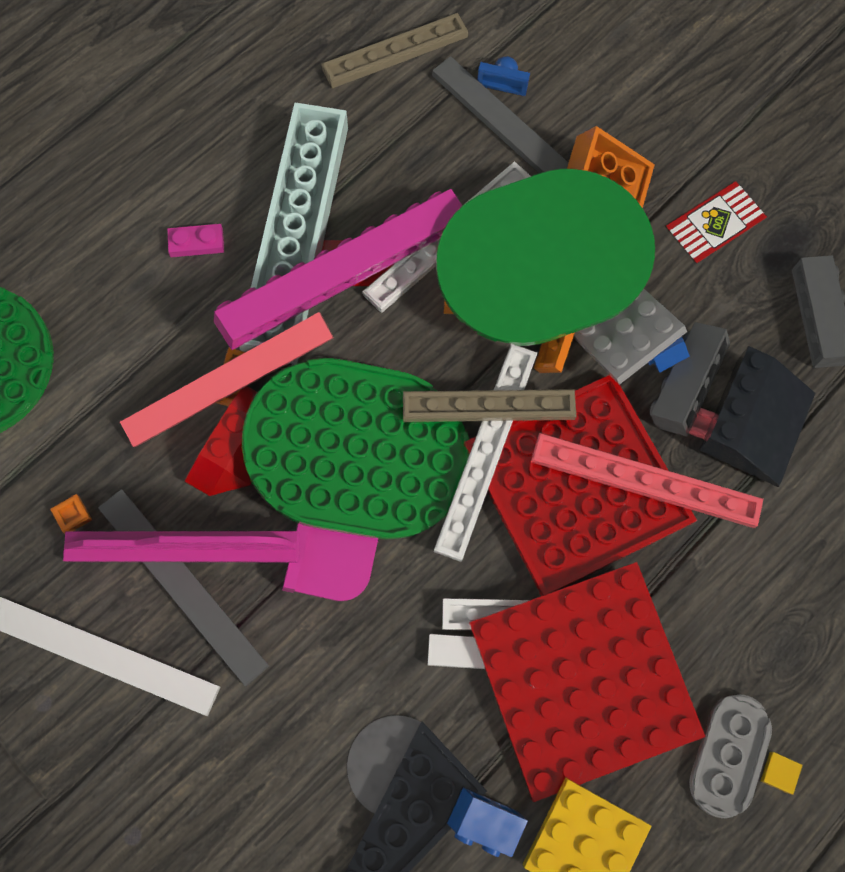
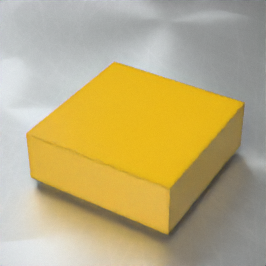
M770 752L760 781L793 795L802 764L775 752Z

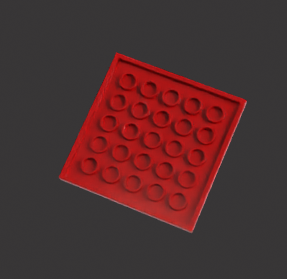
M610 375L575 391V420L513 421L487 490L541 596L555 592L697 521L691 509L531 462L538 435L541 433L669 471L621 386ZM476 437L464 442V446L469 454Z
M637 562L469 622L533 802L557 794L565 778L580 785L706 737Z

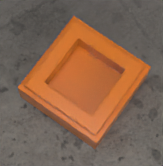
M77 494L50 509L64 534L65 532H73L92 521L91 516Z

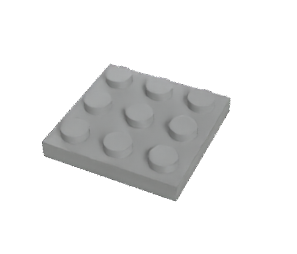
M643 289L635 301L622 313L605 322L575 332L573 338L620 385L684 335L687 330L683 323Z

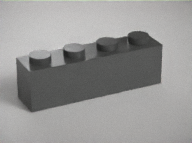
M833 255L801 258L793 267L792 274L813 368L845 366V294L840 288L838 279L839 268L835 265Z
M697 322L694 323L691 331H688L684 337L690 357L672 366L669 377H665L663 380L662 392L658 400H654L650 409V415L656 428L683 436H688L730 346L727 329Z

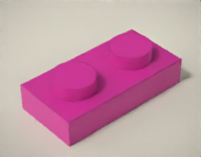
M212 224L168 228V251L170 257L224 253L222 225Z

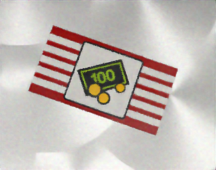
M735 181L666 227L694 261L698 263L767 218V216Z

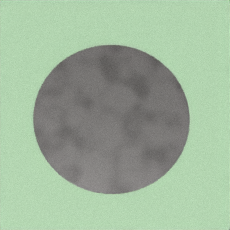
M399 715L380 718L366 726L358 734L351 746L347 762V773L351 789L359 802L374 814L421 723L416 719Z

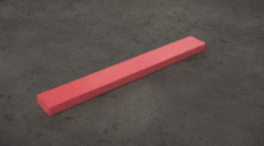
M318 312L122 420L120 423L132 446L137 447L330 341L334 337L321 313Z
M541 433L538 435L531 459L532 463L751 528L758 526L763 504L762 498Z

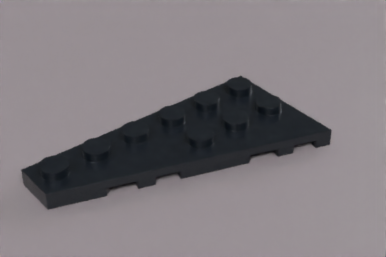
M421 721L346 872H410L451 829L447 822L462 789L466 788L482 796L487 792L423 721Z

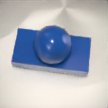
M503 56L494 65L480 62L477 80L486 88L526 96L530 73L519 71L517 62L513 58Z

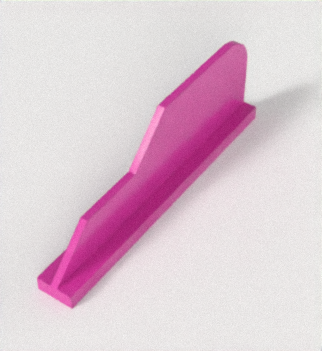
M298 523L296 531L299 532L298 563H288L282 591L298 592L334 601H347L360 595L370 580L378 539L323 530Z
M65 532L63 561L298 563L299 532Z

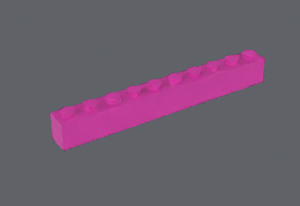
M452 189L444 193L438 191L431 195L426 202L411 205L405 213L399 216L397 214L391 215L382 225L376 228L375 226L368 227L361 233V236L353 240L352 238L343 240L338 245V248L330 252L328 250L320 252L311 262L307 264L301 262L295 265L284 276L276 275L270 278L266 285L258 289L255 287L248 289L241 295V298L233 302L231 300L223 302L214 311V323L231 350H234L439 240L449 220L463 205Z

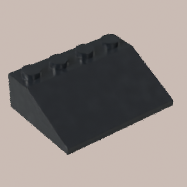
M748 346L735 364L699 450L779 487L814 399L815 392L776 358Z

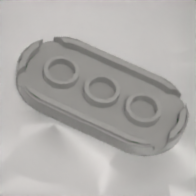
M746 695L727 696L714 705L704 730L706 737L701 740L691 771L689 783L692 797L704 812L714 817L730 818L742 813L749 807L771 739L772 725L764 707L757 700Z

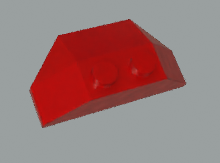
M248 386L239 391L202 448L184 482L208 496L250 486L252 482L243 460L242 433L246 414L258 392Z

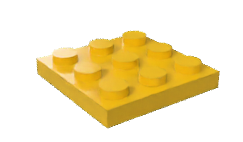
M565 778L522 865L530 872H630L652 826L570 779Z

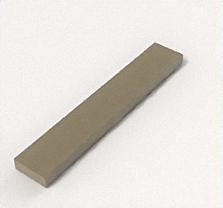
M455 13L321 64L322 70L333 89L468 37V30L459 14Z
M575 389L403 392V422L575 420L576 418Z

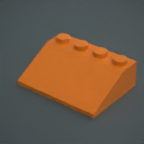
M595 126L576 137L567 169L590 171L613 180L626 189L643 208L655 164Z

